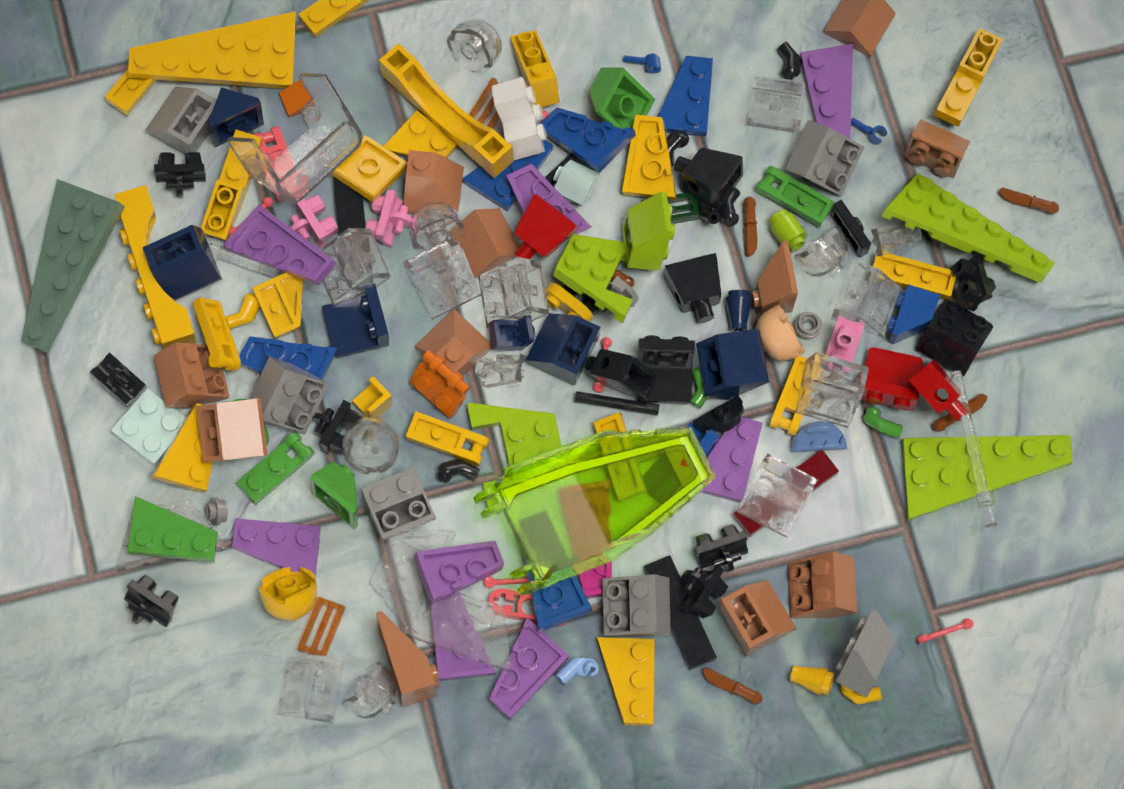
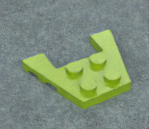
M573 234L555 268L553 276L580 295L587 294L596 301L595 305L602 310L607 308L615 314L614 319L621 323L624 322L633 299L607 290L620 262H626L624 242Z
M467 403L471 430L501 426L511 478L483 483L488 510L502 503L498 491L566 466L555 413Z

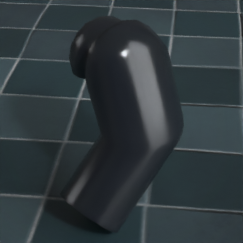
M737 188L733 189L720 209H717V212L720 214V220L723 223L726 222L730 227L736 225L739 221V215L735 213L736 210L733 205L741 194Z
M455 459L440 464L437 478L447 483L452 479V476L459 474L475 481L480 468L461 459Z

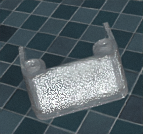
M301 73L298 76L311 96V99L302 109V120L308 129L273 161L267 153L260 149L255 139L229 137L227 139L228 144L247 173L285 202L297 203L304 199L353 154L362 143V132L326 74Z

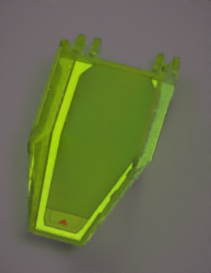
M691 427L659 428L655 431L631 429L629 432L605 430L505 468L494 485L479 492L473 499L477 504L496 496L499 504L485 508L480 514L485 519L503 511L528 565L511 572L510 576L514 580L532 572L536 579L522 584L517 589L519 595H526L618 559L657 531L715 480L716 475Z

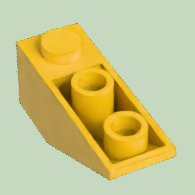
M525 31L510 36L521 75L527 87H533L536 96L535 105L540 104L541 107L560 103L557 77L537 31Z

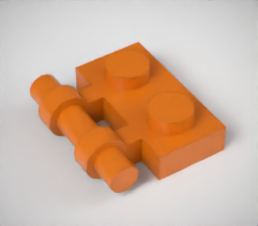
M427 350L422 356L424 361L418 365L409 383L450 419L458 412L466 398L465 394L471 386L464 381L463 375L458 371L454 372L445 364L446 360L440 355L436 356L433 352Z

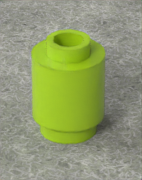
M783 209L769 219L770 230L780 244L788 241L789 249L792 251H796L804 246L807 233L793 213H788L786 209Z

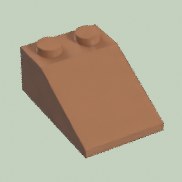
M382 611L376 612L378 631L402 707L436 697V688L440 686L435 664L429 665L427 656Z

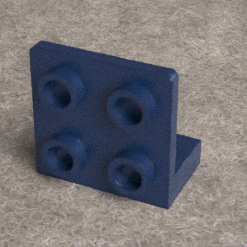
M375 283L364 286V296L322 306L331 345L338 348L335 358L389 346V334Z

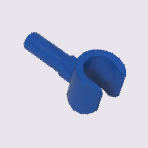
M651 53L646 55V57L627 55L623 57V62L646 65L648 73H659L661 71V62L657 54Z
M854 117L851 120L852 125L868 134V139L873 145H878L882 142L880 138L875 136V133H879L884 137L888 133L887 129L883 126L878 125L872 128Z

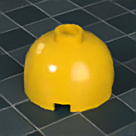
M286 567L266 575L262 579L263 585L259 586L260 598L265 609L272 616L289 621H296L309 613L315 606L318 594L316 577L312 571L299 567L300 572H291L290 567Z

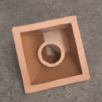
M409 150L403 204L408 207L407 214L458 219L464 167L438 153Z
M788 241L781 243L757 281L755 291L751 293L753 307H758L759 316L777 304H780L781 309L783 308L785 313L793 311L798 290Z
M453 309L415 345V348L422 355L427 350H430L436 356L440 355L446 360L445 364L454 372L458 371L464 376L492 349V344Z

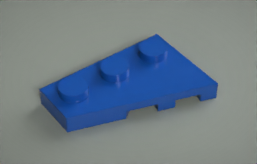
M685 57L658 117H662L664 120L666 133L682 130L683 133L688 135L706 137L713 58Z
M557 107L540 123H543L547 137L599 173L636 136L634 129L627 127L621 129L614 127L610 122L602 121L600 123L587 119L585 115Z
M543 140L545 152L514 160L496 178H493L480 166L462 178V183L508 212L517 197L507 175L530 164H533L539 170L553 151L554 145Z
M249 336L239 357L241 365L259 374L262 373L270 356L291 363L323 380L338 348L313 346L306 343H289L283 340Z

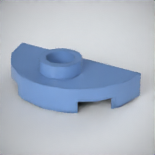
M823 421L808 423L800 428L796 435H794L790 447L792 452L848 449L845 436L839 427L830 422Z

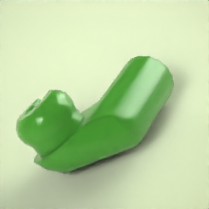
M696 367L693 370L692 378L695 379L697 390L692 396L691 403L701 409L708 396H705L700 367Z
M871 406L866 409V414L863 415L865 424L891 437L899 438L903 431L902 425L881 418V411L877 407Z

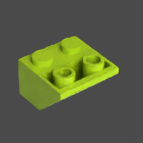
M659 192L627 209L622 225L627 268L660 271L663 260L667 259L669 240H673L675 236V224L671 223L672 205L668 204L666 192Z

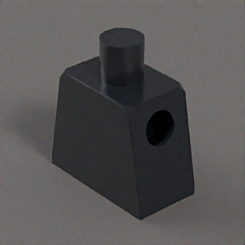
M700 148L692 160L679 156L675 161L674 171L683 174V189L686 193L719 210L743 177V157L708 148Z
M716 253L665 265L664 279L681 312L686 313L695 310L700 323L714 319L711 306L719 304L721 299Z
M606 349L599 350L596 357L590 356L585 364L586 371L606 387L647 400L657 377V374L634 356Z

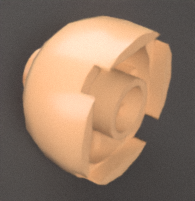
M780 304L769 308L757 320L756 329L760 330L763 351L767 352L772 359L788 361L805 353L801 342L797 340L792 324L783 308L781 309Z

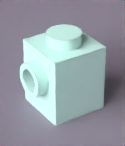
M569 160L564 167L559 166L554 175L553 181L557 182L555 189L568 202H576L583 205L590 198L600 173Z

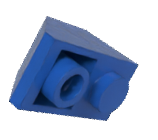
M908 285L905 293L900 292L895 304V308L900 309L897 318L891 317L886 331L891 333L888 343L896 344L925 331L933 319L940 295L912 285Z

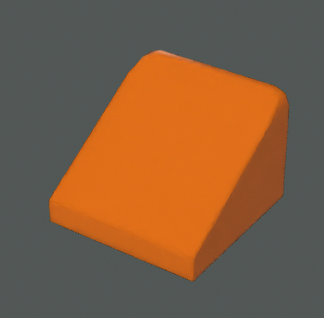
M304 78L279 92L288 117L314 109V101Z

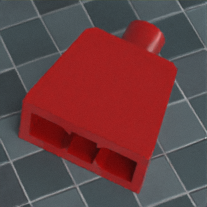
M535 194L514 232L515 235L523 240L514 254L526 264L536 252L547 258L579 229V226L541 196Z
M935 359L930 361L909 380L938 414L945 409L956 422L968 412L958 400L962 395L961 390ZM944 389L948 393V398L941 399L937 395V390Z

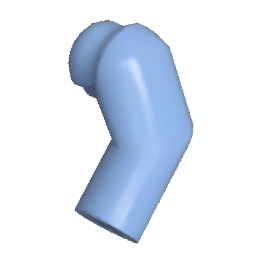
M574 657L555 676L563 685H566L574 676L592 677L597 675L599 665L591 658Z

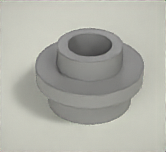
M803 312L795 320V331L804 339H813L822 330V320L813 312ZM810 323L813 329L807 330L803 327V324Z
M212 497L205 506L206 518L211 521L213 526L226 522L228 518L227 503L224 499L220 500L218 497Z

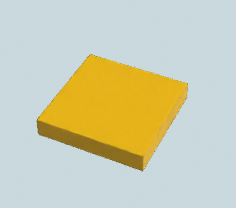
M365 135L330 170L332 176L371 202H374L407 170L408 162Z

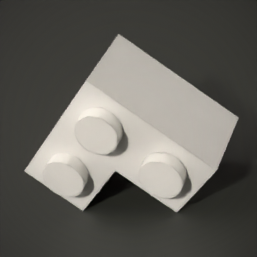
M523 77L493 85L494 105L503 123L505 140L513 148L514 160L545 152L543 140L547 139V134L543 123L540 124V121L544 120V115L540 104L535 105L534 103L536 102V96L533 87H527Z

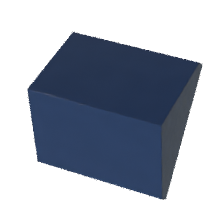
M221 87L209 119L212 142L215 148L231 141L235 130L247 133L264 125L259 98Z

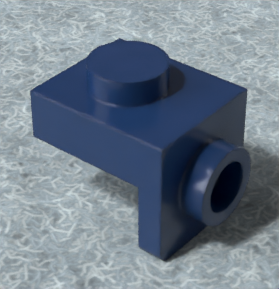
M524 315L518 321L492 320L488 324L492 350L522 351L534 342L535 328L532 325L530 315Z

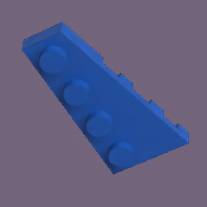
M545 511L518 521V530L538 632L591 613L592 607L574 571L541 583L532 564L535 563L552 568L569 561Z

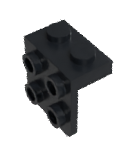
M945 300L928 325L916 350L935 359L958 374L965 376L977 353L992 331L993 325L984 317L963 308L959 303Z
M655 335L639 338L637 359L657 374V377L647 400L636 397L637 401L689 404L691 402L695 340H689L687 337L682 336L673 337L672 339H661Z

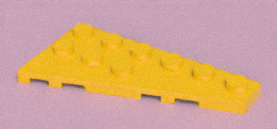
M296 11L132 47L129 51L128 77L285 89L293 84Z

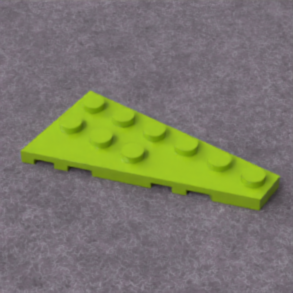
M920 173L916 174L888 205L881 216L888 220H891L893 216L905 221L904 226L912 230L915 227L922 228L928 231L931 238L967 253H971L972 250L984 254V260L991 263L998 260L1008 264L1010 271L1039 283L1044 280L1055 264L1045 254L1033 249L1021 238L1015 237L1003 229L1001 225L986 218L977 209L968 206L956 198L953 193L942 189L930 178Z
M1071 435L903 438L902 451L907 522L917 519L919 516L940 511L942 508L998 491L1005 486L1021 483L1028 478L1037 475L1041 476L1070 466L1073 462Z

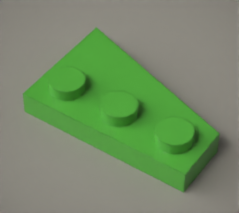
M135 496L128 554L215 562L218 540L217 531Z

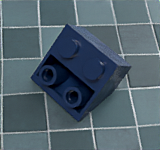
M193 224L143 247L153 274L166 294L174 301L222 280L203 230Z
M549 313L525 362L576 385L586 361L599 339L601 327L576 315Z
M753 329L716 334L696 343L705 396L729 400L769 383L760 330Z

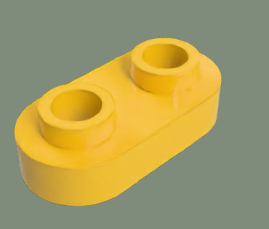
M552 282L544 290V295L546 296L544 300L551 308L555 310L559 308L567 315H576L589 322L593 319L592 312L560 285Z

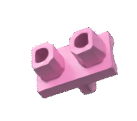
M387 190L386 196H379L372 202V210L375 214H381L380 219L367 221L365 232L370 238L380 240L387 247L393 246L396 233L401 234L403 227H410L413 224V218L407 214L408 207L404 206V201L396 196L397 192L395 190Z
M302 195L295 198L297 203L296 210L302 220H300L297 214L293 215L290 218L293 223L290 228L307 240L311 238L307 232L309 230L320 249L327 246V239L338 232V226L331 216L320 222L316 219V215L326 210L320 196L315 195L306 200Z
M838 315L824 361L828 362L829 366L840 370L851 368L865 323L850 321Z

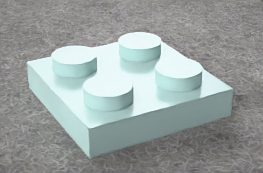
M147 388L111 429V433L156 467L164 458L166 450L171 446L186 417L174 408L166 407L165 401Z

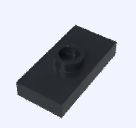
M842 199L833 204L830 216L856 255L861 258L868 254L871 242L863 232L864 227L859 218L853 217Z

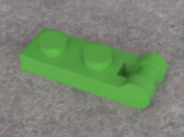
M768 166L764 172L765 177L763 181L757 183L754 188L759 195L772 199L816 226L821 227L835 202L781 170ZM774 182H778L781 184L779 189H776L772 186Z
M297 432L290 434L280 446L236 482L237 486L255 505L261 502L314 456L315 451L310 446H305L301 442L302 437ZM292 449L298 454L293 460L287 455Z

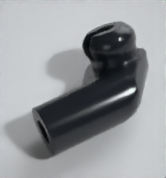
M784 42L777 49L786 60V67L781 70V75L787 81H791L795 76H799L802 60L788 42Z
M682 130L673 131L667 137L671 167L674 166V151L679 146L684 147L689 143L688 134L683 133Z
M698 199L700 218L710 224H717L720 221V214L713 210L710 205Z

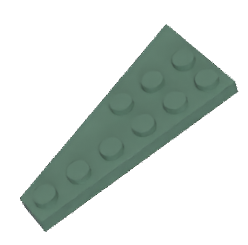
M57 179L21 341L24 344L48 354L125 207L120 202Z

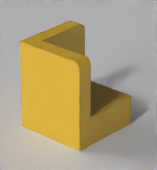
M374 376L368 379L369 386L352 400V404L370 423L374 422L392 406L391 394Z

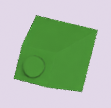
M601 67L589 89L596 113L604 121L610 122L614 127L625 129V127L633 129L635 115L647 116L655 101V98L623 67Z
M333 461L311 475L312 494L355 530L358 527L355 474L346 465L342 464L340 467Z

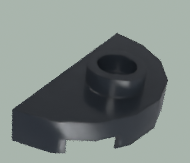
M739 395L694 419L692 421L693 427L703 433H706L705 430L710 431V429L718 430L719 433L733 429L741 422V416L744 411L743 401Z

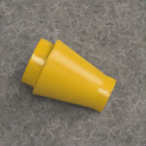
M794 665L790 682L797 683L819 696L822 694L829 695L835 673L829 672L828 668Z

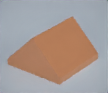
M842 0L823 33L845 45L853 44V49L871 58L896 13L885 0Z
M500 208L475 209L450 230L474 279L519 259L514 254L519 248V244Z

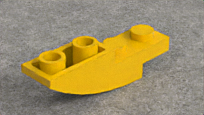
M981 28L978 29L934 116L959 127L1002 44L1003 38Z
M235 130L220 178L216 180L201 225L204 234L227 240L256 169L255 163L263 142L262 137Z

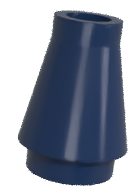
M728 291V297L725 298L731 331L747 330V322L753 300L750 297V291Z

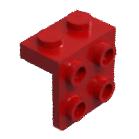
M871 347L867 354L858 399L871 404L892 406L898 410L913 411L918 402L919 392L909 380L922 369L923 360L917 356Z

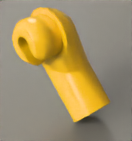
M246 294L242 299L243 303L240 311L225 316L230 329L255 320L260 308L255 294Z
M841 685L843 695L857 705L882 700L880 686L872 687L868 697H865Z

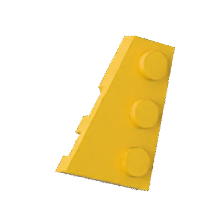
M635 115L633 129L636 136L630 142L622 193L626 196L650 198L659 192H666L667 200H677L664 120L662 117Z
M196 403L192 406L179 428L177 436L166 450L164 458L158 468L155 469L151 478L204 493L208 489L213 462L203 463L196 406L202 404Z

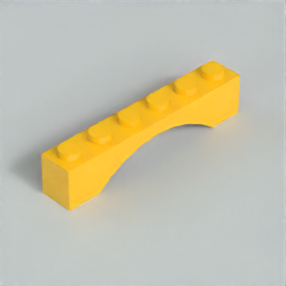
M398 43L379 59L381 75L493 178H496L514 161L512 146L494 129L485 126L471 117L449 98L424 70L418 60Z
M143 185L114 194L115 200L125 206L118 221L122 220L124 229H120V234L124 246L130 244L132 253L127 254L132 270L138 269L140 278L135 280L140 295L146 294L148 303L143 305L148 320L154 319L156 328L151 329L156 345L162 344L163 349H165L174 342L197 343L187 309L175 302L157 283L143 250V247L149 244L151 231L156 222V215L147 186Z

